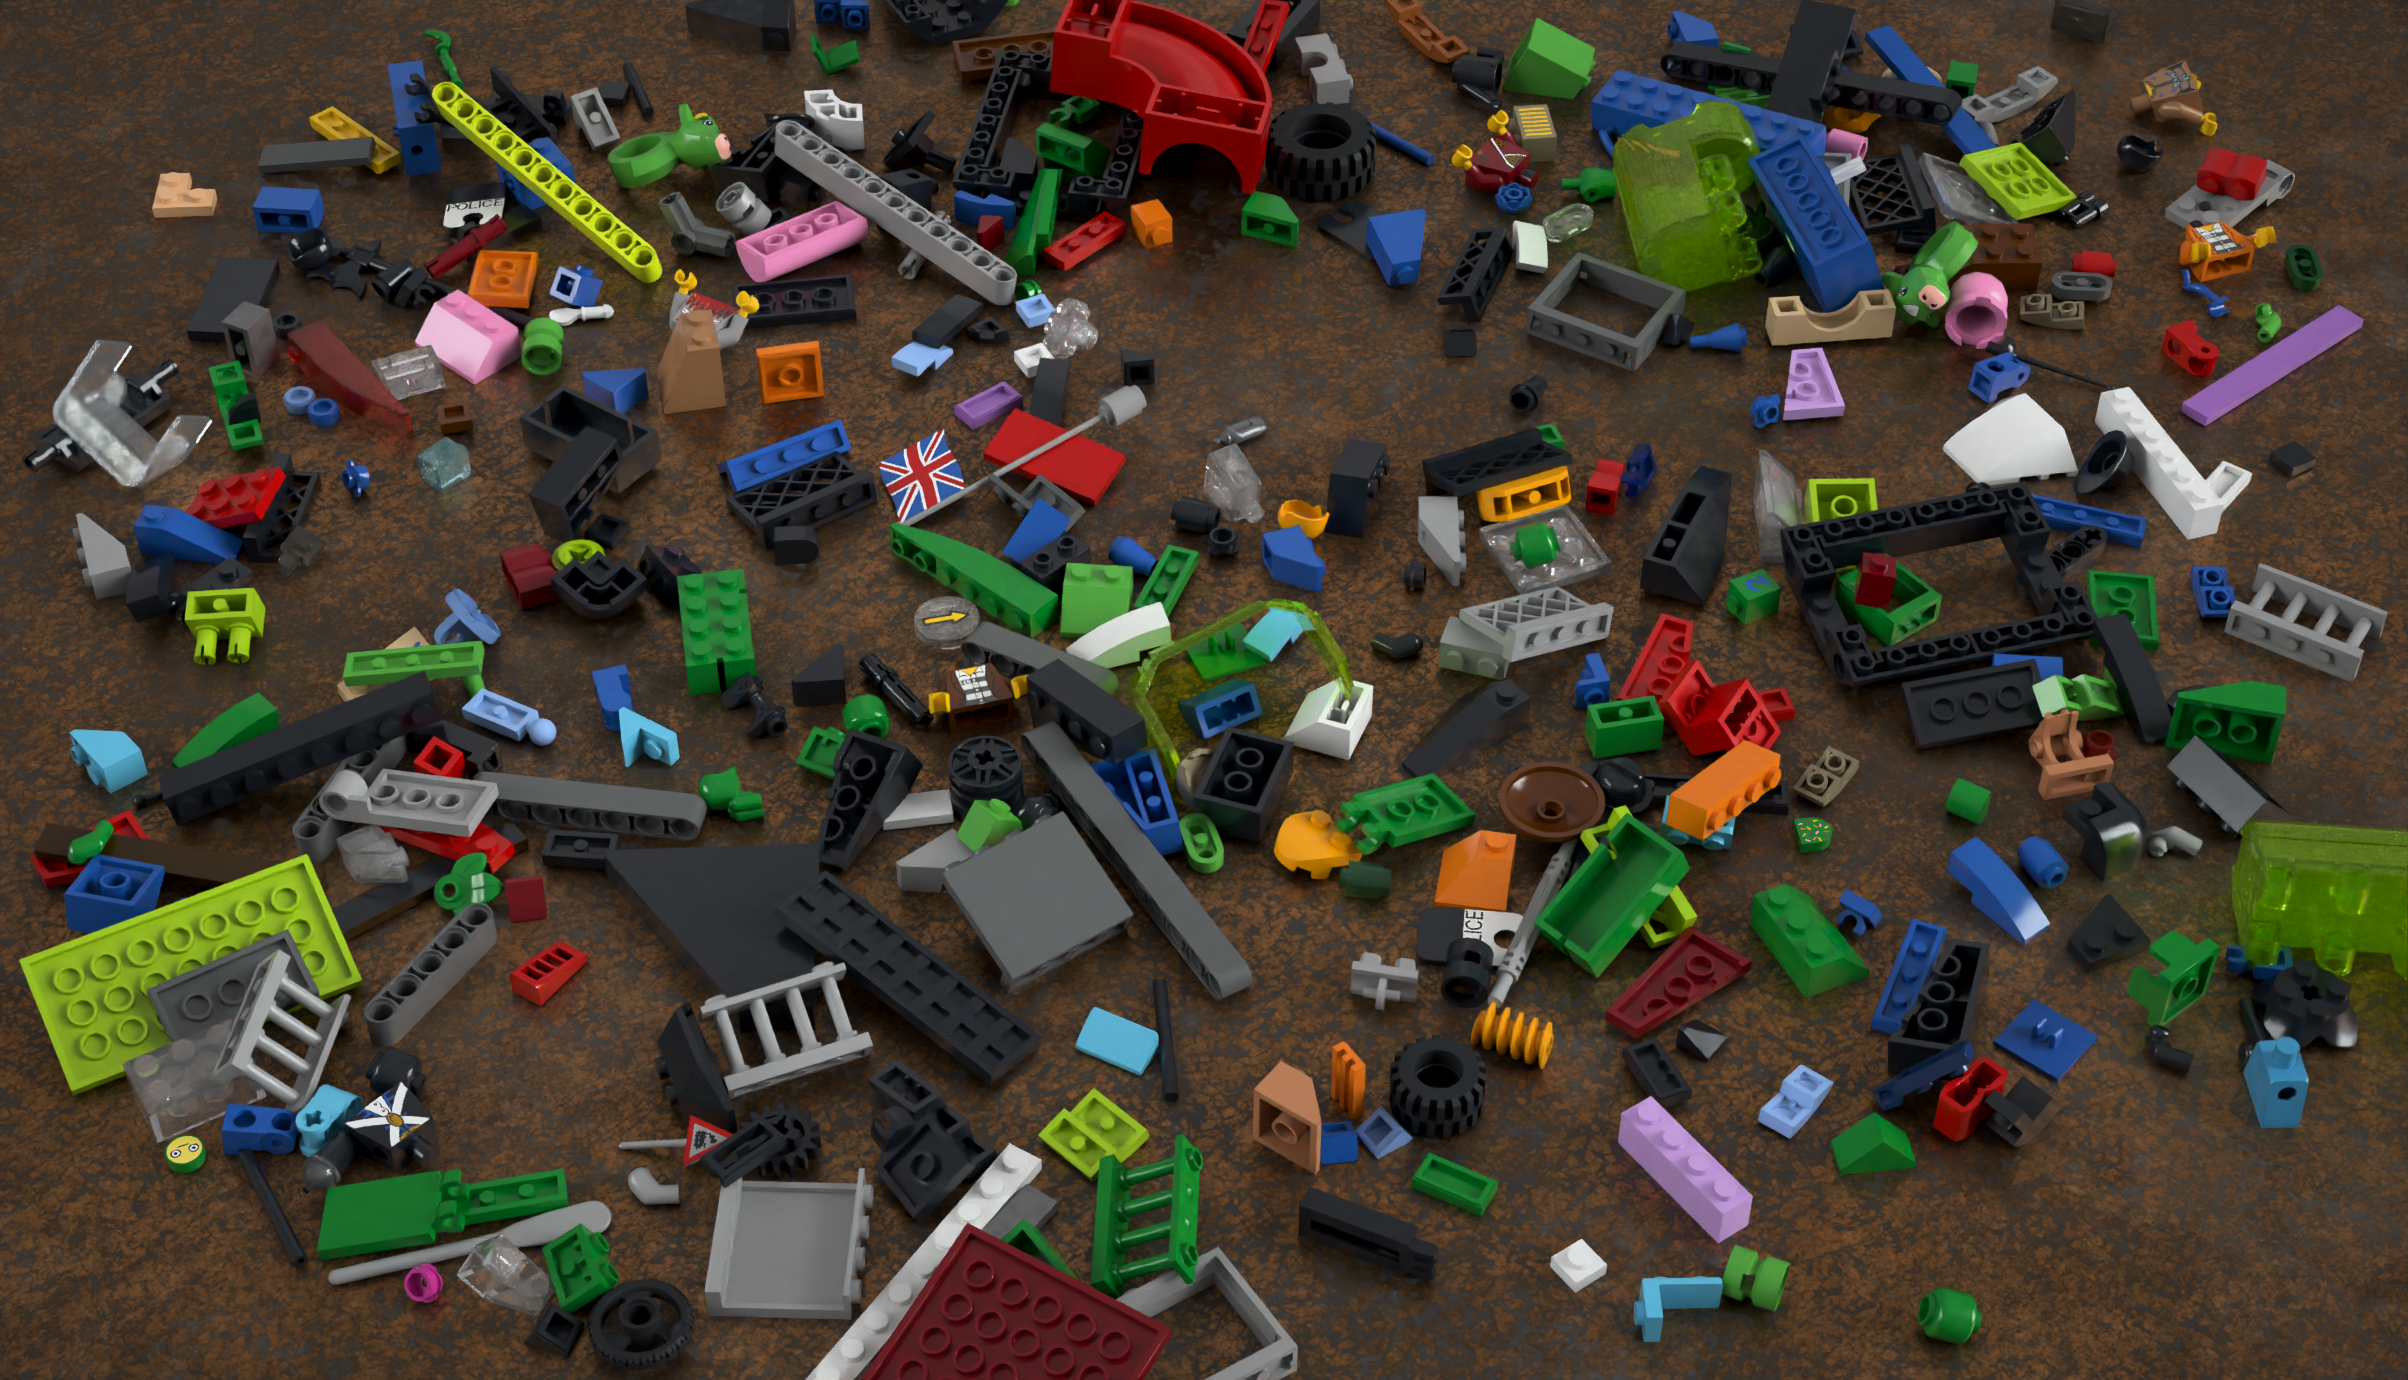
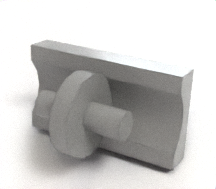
M1364 952L1359 961H1353L1350 993L1376 999L1375 1009L1381 1011L1384 1010L1386 1001L1416 1003L1419 970H1416L1414 959L1401 957L1396 960L1395 967L1381 965L1382 958L1378 954Z

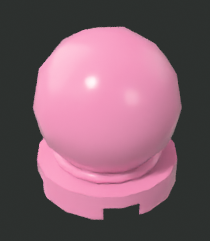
M1973 272L1961 276L1953 283L1950 289L1951 296L1947 301L1945 329L1949 338L1960 346H1962V343L1977 345L1976 349H1983L1987 347L1989 341L1997 343L2003 337V332L2007 327L2006 310L2008 307V296L2002 282L1991 274Z

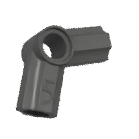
M680 192L670 193L660 199L658 206L674 234L671 237V244L678 253L691 255L694 251H700L727 258L732 255L735 244L734 233L707 227L703 221L693 216Z

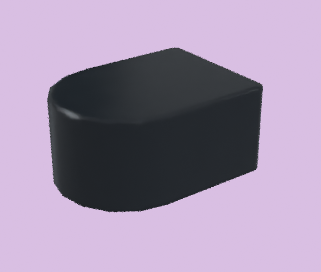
M808 526L773 528L775 565L811 563L818 557L819 540L814 529Z

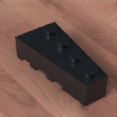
M1056 659L1026 676L1028 690L1026 697L1030 704L1033 729L1050 721H1055L1078 750L1114 765L1148 746L1145 719L1060 659Z
M1959 939L1951 940L1932 970V977L1927 985L1923 984L1918 992V999L1911 1010L1908 1009L1901 1019V1026L1897 1032L1892 1033L1888 1040V1071L1900 1073L1902 1070L1964 1040L1969 1041L1971 1046L1973 1045L1989 977L1990 944ZM1964 1073L1953 1078H1949L1948 1074H1946L1938 1079L1952 1081L1956 1078L1963 1077Z

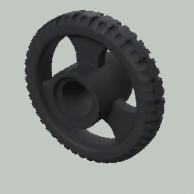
M636 1279V1281H629L630 1283L624 1282L622 1285H617V1288H612L598 1300L589 1317V1337L597 1355L613 1367L617 1366L618 1369L623 1370L630 1369V1371H640V1369L644 1371L647 1369L651 1370L655 1366L658 1368L661 1365H665L667 1361L670 1362L676 1358L677 1354H680L686 1348L694 1329L693 1310L684 1293L669 1283L659 1280L653 1281V1279H642L641 1281ZM652 1297L671 1304L677 1310L680 1318L673 1321L661 1320L659 1306ZM623 1303L619 1310L621 1328L612 1333H603V1326L608 1315ZM662 1340H663V1341L665 1342V1344H663V1345H661L660 1347H658V1346L661 1344ZM627 1347L629 1350L633 1352H626L624 1350Z

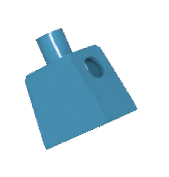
M2281 1037L2278 1040L2257 1042L2244 1069L2243 1074L2261 1129L2297 1128L2300 1125L2309 1082L2299 1052L2300 1045L2293 1038Z

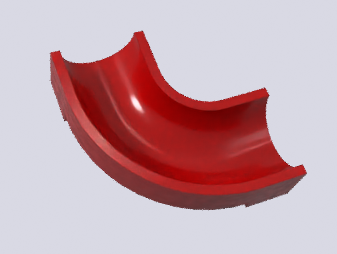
M1068 0L1054 31L1050 91L1114 103L1142 117L1144 124L1139 173L1150 175L1155 160L1166 149L1183 143H1198L1213 147L1226 155L1236 166L1240 174L1242 192L1254 194L1264 165L1272 111V94L1269 83L1256 61L1240 45L1225 34L1195 18L1171 9L1136 0Z

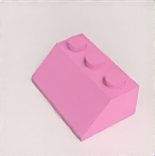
M456 290L434 303L415 340L416 347L474 385L521 357L522 353L517 327L460 290Z

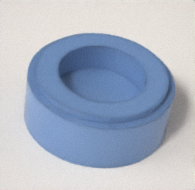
M305 386L291 388L283 397L285 408L292 414L308 413L307 408L309 404L316 400L315 392Z

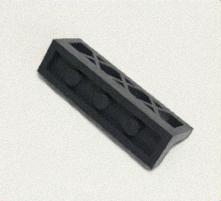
M1506 227L1472 230L1437 297L1439 305L1462 304L1467 321L1479 320L1514 252ZM1487 239V240H1485V241H1483V242H1481V243L1478 244V241H1479V240ZM1478 254H1480V256H1478V257H1476V258H1474V259H1472V260L1469 261V259H1471V258L1477 256ZM1471 271V273H1469V274H1467L1466 276L1460 278V276H1462V275H1464V274H1466V273H1468V272ZM1461 288L1463 289L1461 293H1454Z
M277 454L272 468L280 467L286 477L262 520L248 523L243 535L249 562L288 563L320 483L319 472L294 471L291 454ZM294 482L308 483V485L298 490L293 488ZM295 501L300 504L289 511L284 509L285 506ZM287 522L291 525V527L279 533L275 530L276 527ZM276 544L282 546L281 552L266 551Z

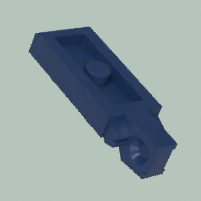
M1964 1040L1902 1070L1899 1075L1875 1086L1872 1092L1883 1111L1900 1106L1905 1094L1913 1090L1916 1094H1921L1935 1086L1936 1079L1948 1074L1949 1078H1953L1967 1071L1970 1068L1969 1063H1971L1975 1051L1970 1042Z

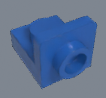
M1599 653L1585 655V669L1580 671L1581 681H1577L1575 685L1574 704L1577 710L1587 709V705L1609 702L1611 680Z

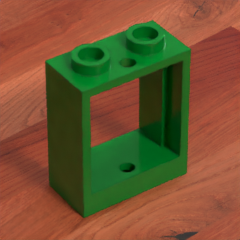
M1897 561L1896 581L1892 594L1905 604L1890 613H1887L1882 608L1854 604V586L1858 569L1842 575L1836 583L1835 598L1841 610L1887 646L1897 644L1938 620L1942 595Z

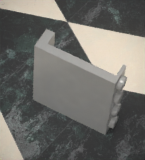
M859 1168L857 1183L742 1181L741 1177L727 1188L721 1185L704 1291L708 1316L852 1320L853 1305L860 1304L862 1294L861 1279H857V1272L865 1270L866 1251L865 1247H861V1240L868 1239L870 1223L869 1216H865V1208H872L873 1185L866 1184L865 1168Z

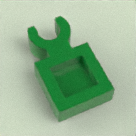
M1073 96L1062 102L1061 108L1050 112V123L1053 124L1060 121V127L1063 129H1068L1074 121L1082 124L1101 113V103L1094 99Z

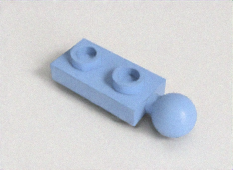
M483 688L462 708L463 719L518 742L527 733L531 741L539 746L549 745L556 737L555 725L548 719H539L537 710Z

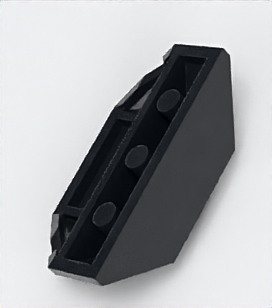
M690 1002L682 1004L674 1011L657 1041L659 1057L654 1059L659 1079H666L668 1085H665V1092L671 1108L678 1107L684 1121L689 1122L690 1115L729 1133L735 1134L738 1131L732 1102L727 1094Z

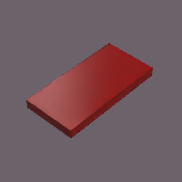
M1014 408L983 452L984 460L1004 467L1065 434L1068 430ZM1076 434L1010 471L1033 481L1039 474H1042L1068 496L1095 507L1126 462L1125 454Z

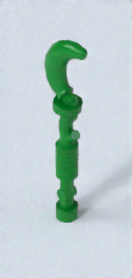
M440 30L424 31V36L440 41L434 49L436 54L440 56L439 61H442L446 74L451 78V83L462 89L463 83L458 78L455 64L448 54L452 43L450 36Z

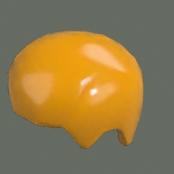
M1297 499L1285 501L1278 511V522L1282 529L1299 525L1306 537L1309 536L1311 540L1322 533L1329 517L1328 512L1324 516L1322 505L1312 507L1310 504Z

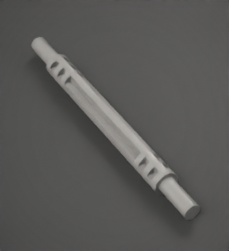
M1579 839L1563 842L1558 853L1551 857L1496 972L1497 981L1488 998L1489 1005L1495 1002L1496 1008L1501 1007L1510 986L1516 984L1539 936L1534 920L1560 891L1572 865L1570 859Z

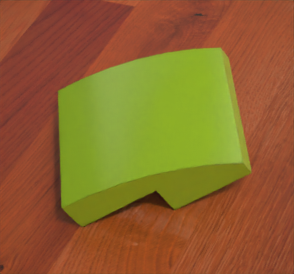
M1095 1088L1071 1112L1063 1108L1038 1134L1043 1142L1092 1181L1098 1179L1100 1158L1114 1154L1121 1163L1150 1137L1146 1128Z

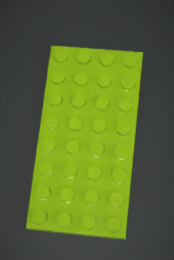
M308 854L19 959L73 1096L177 1056L148 997L147 989L287 929L319 990V999L325 1000L362 985V978ZM300 1004V1005H298V1006H296V1007H294V1008H291V1009H289V1010H287V1011H285V1012H286V1013H291V1012H293V1011H296V1010H299V1009H301V1008H304V1006H302V1005Z

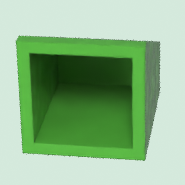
M1536 18L1511 56L1502 89L1511 92L1574 99L1580 90L1583 92L1586 90L1592 77L1589 74L1596 61L1592 60L1595 48Z

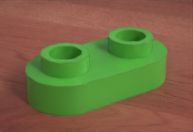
M1191 813L1184 816L1179 824L1183 849L1189 865L1195 871L1201 873L1217 871L1224 863V847L1214 822L1202 813Z

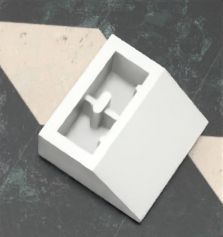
M1340 677L1309 692L1288 729L1284 740L1294 742V746L1349 760L1372 716L1373 686Z

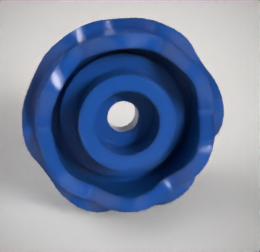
M1518 183L1501 186L1498 194H1495L1497 205L1507 214H1520L1532 202L1529 188L1521 187Z

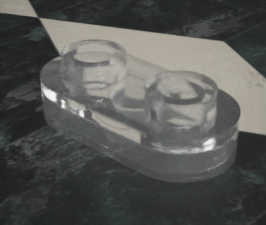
M1575 203L1545 217L1542 226L1546 239L1553 243H1560L1590 228L1593 223V210L1585 204Z

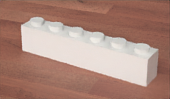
M2130 387L2102 392L2095 423L2104 435L2114 430L2124 432L2127 436V447L2134 455L2135 462L2132 470L2187 540L2217 533L2224 503Z

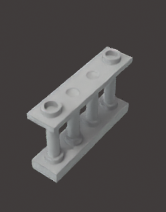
M2260 563L2251 590L2257 594L2249 605L2235 600L2230 608L2224 632L2346 681L2353 682L2357 676L2364 650L2358 647L2365 635L2379 640L2388 612ZM2270 598L2288 605L2281 618L2262 611ZM2301 611L2320 617L2313 630L2294 623ZM2333 623L2352 630L2345 643L2326 636Z
M278 949L257 965L211 1079L221 1086H225L236 1077L242 1078L244 1076L287 1104L285 1110L298 1115L313 1098L338 1030L342 1028L348 1018L349 1013L346 1012L351 996L344 993L332 1003H325L287 978L288 973L285 970L291 957ZM278 990L321 1017L316 1031L276 1006L277 1002L274 1000V997ZM269 1019L309 1045L305 1059L300 1058L266 1036L265 1030L262 1029L265 1020ZM255 1047L298 1074L293 1089L253 1064V1059L250 1056Z
M825 962L812 968L811 973L730 998H726V995H718L704 1002L705 1005L700 1007L698 1018L700 1024L711 1020L715 1022L730 1070L727 1072L728 1076L723 1078V1084L730 1099L870 1055L873 1044L869 1032L858 1035L857 1031L852 1030L836 984L837 981L844 979L846 972L844 963L834 965L833 962ZM822 987L838 1033L836 1042L822 1046L821 1042H817L800 994L801 992ZM785 997L803 1046L800 1049L801 1053L786 1057V1054L781 1053L764 1005ZM746 1009L751 1011L767 1058L764 1060V1065L751 1069L749 1065L744 1063L728 1016Z

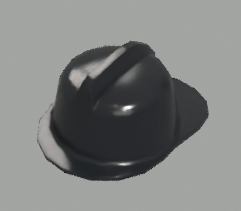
M2119 430L2108 432L2096 442L2088 459L2074 480L2073 488L2077 493H2091L2101 486L2114 488L2129 476L2135 460L2133 453L2127 447V436L2124 432Z
M1616 757L1610 760H1592L1578 767L1590 774L1599 783L1604 792L1605 806L1611 810L1626 805L1630 813L1635 814L1645 810L1652 801V787L1648 780L1645 779V773L1641 766L1632 759Z

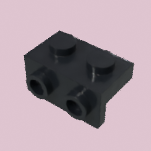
M673 544L666 546L646 545L636 569L647 578V587L665 607H673L679 595L677 576L702 573L701 569L693 564L685 555V551Z

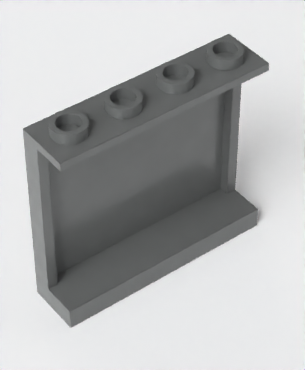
M1064 811L1052 817L1050 814L1040 817L1027 830L1021 832L1018 829L1009 833L1001 843L994 847L986 845L972 855V858L962 863L960 861L952 862L942 870L937 886L939 893L948 890L1003 972L999 983L1007 994L1128 929L1134 913Z

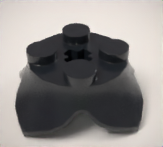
M2299 960L2295 963V966L2288 967L2278 975L2271 976L2254 986L2252 990L2253 999L2259 1005H2266L2263 1028L2268 1040L2290 1037L2299 1043L2300 1048L2307 1046L2318 1036L2322 1037L2328 1045L2335 1048H2354L2356 1044L2358 1023L2349 1000L2351 987L2345 980L2337 978L2331 972L2317 967L2309 960Z

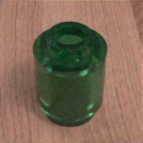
M1349 860L1348 867H1341L1339 888L1345 889V896L1376 900H1379L1380 896L1389 897L1392 869L1383 868V864Z

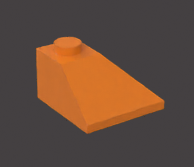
M1480 830L1443 851L1434 906L1506 912L1514 867L1516 834Z

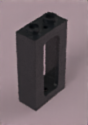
M1256 0L1227 32V36L1242 48L1261 0ZM1278 0L1288 2L1290 10L1267 69L1276 71L1295 50V38L1307 36L1320 22V0Z

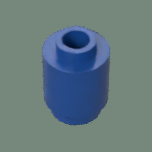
M2039 836L2030 837L2022 842L2017 851L2019 862L2037 885L2041 888L2059 886L2066 878L2068 864L2048 840L2041 839Z

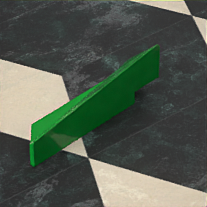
M1042 168L1037 175L1004 261L1016 270L1017 275L1034 276L1038 254H1043V249L1052 243L1063 169Z

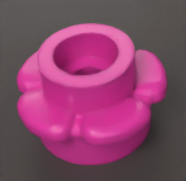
M423 1263L421 1266L413 1267L406 1275L404 1287L411 1299L429 1303L437 1299V1293L441 1292L443 1281L433 1265Z

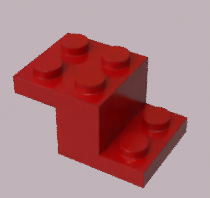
M1698 660L1689 661L1684 665L1658 702L1663 713L1693 757L1724 749L1726 752H1729L1744 740L1770 750L1781 733L1778 725L1747 678L1714 686Z

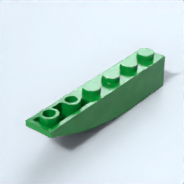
M893 523L889 526L891 550L897 556L903 557L914 564L919 570L933 576L944 586L950 587L961 594L966 600L972 601L986 610L991 616H995L1008 624L1013 630L1033 639L1059 620L1058 595L1013 566L984 551L951 538L898 523Z

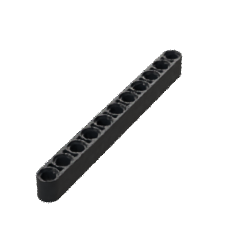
M1676 42L1661 58L1660 66L1662 71L1671 77L1725 87H1735L1742 90L1751 89L1759 93L1771 95L1782 59L1687 42ZM1841 70L1839 77L1835 79L1832 100L1827 104L1935 125L1949 124L1961 108L1962 98L1955 90Z

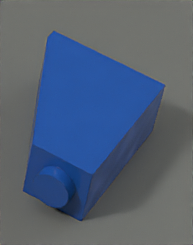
M1424 208L1368 217L1365 240L1389 287L1417 282L1426 216Z

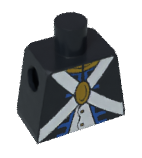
M402 1081L344 1123L346 1133L358 1143V1153L392 1172L402 1171L413 1161L423 1168H428L436 1162L439 1156V1150L435 1147L438 1136L434 1120Z

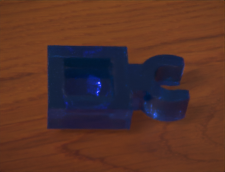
M1649 443L1637 444L1633 453L1627 459V472L1622 474L1620 480L1621 483H1628L1625 497H1638L1642 488H1647L1657 471Z

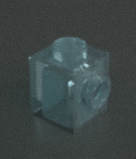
M448 437L441 439L417 455L421 479L442 493L472 474L468 450L462 444H457Z

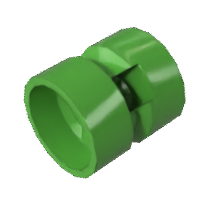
M536 318L526 324L523 332L521 361L525 369L532 374L540 376L550 375L560 368L564 333L559 323L549 318Z
M1735 1245L1723 1276L1721 1295L1739 1301L1749 1297L1754 1306L1775 1312L1786 1285L1790 1262L1772 1256L1762 1260L1759 1259L1757 1251ZM1748 1275H1755V1281L1753 1278L1748 1277Z

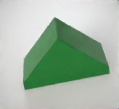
M1874 1112L1831 1140V1148L1840 1175L1916 1167V1160L1906 1132Z

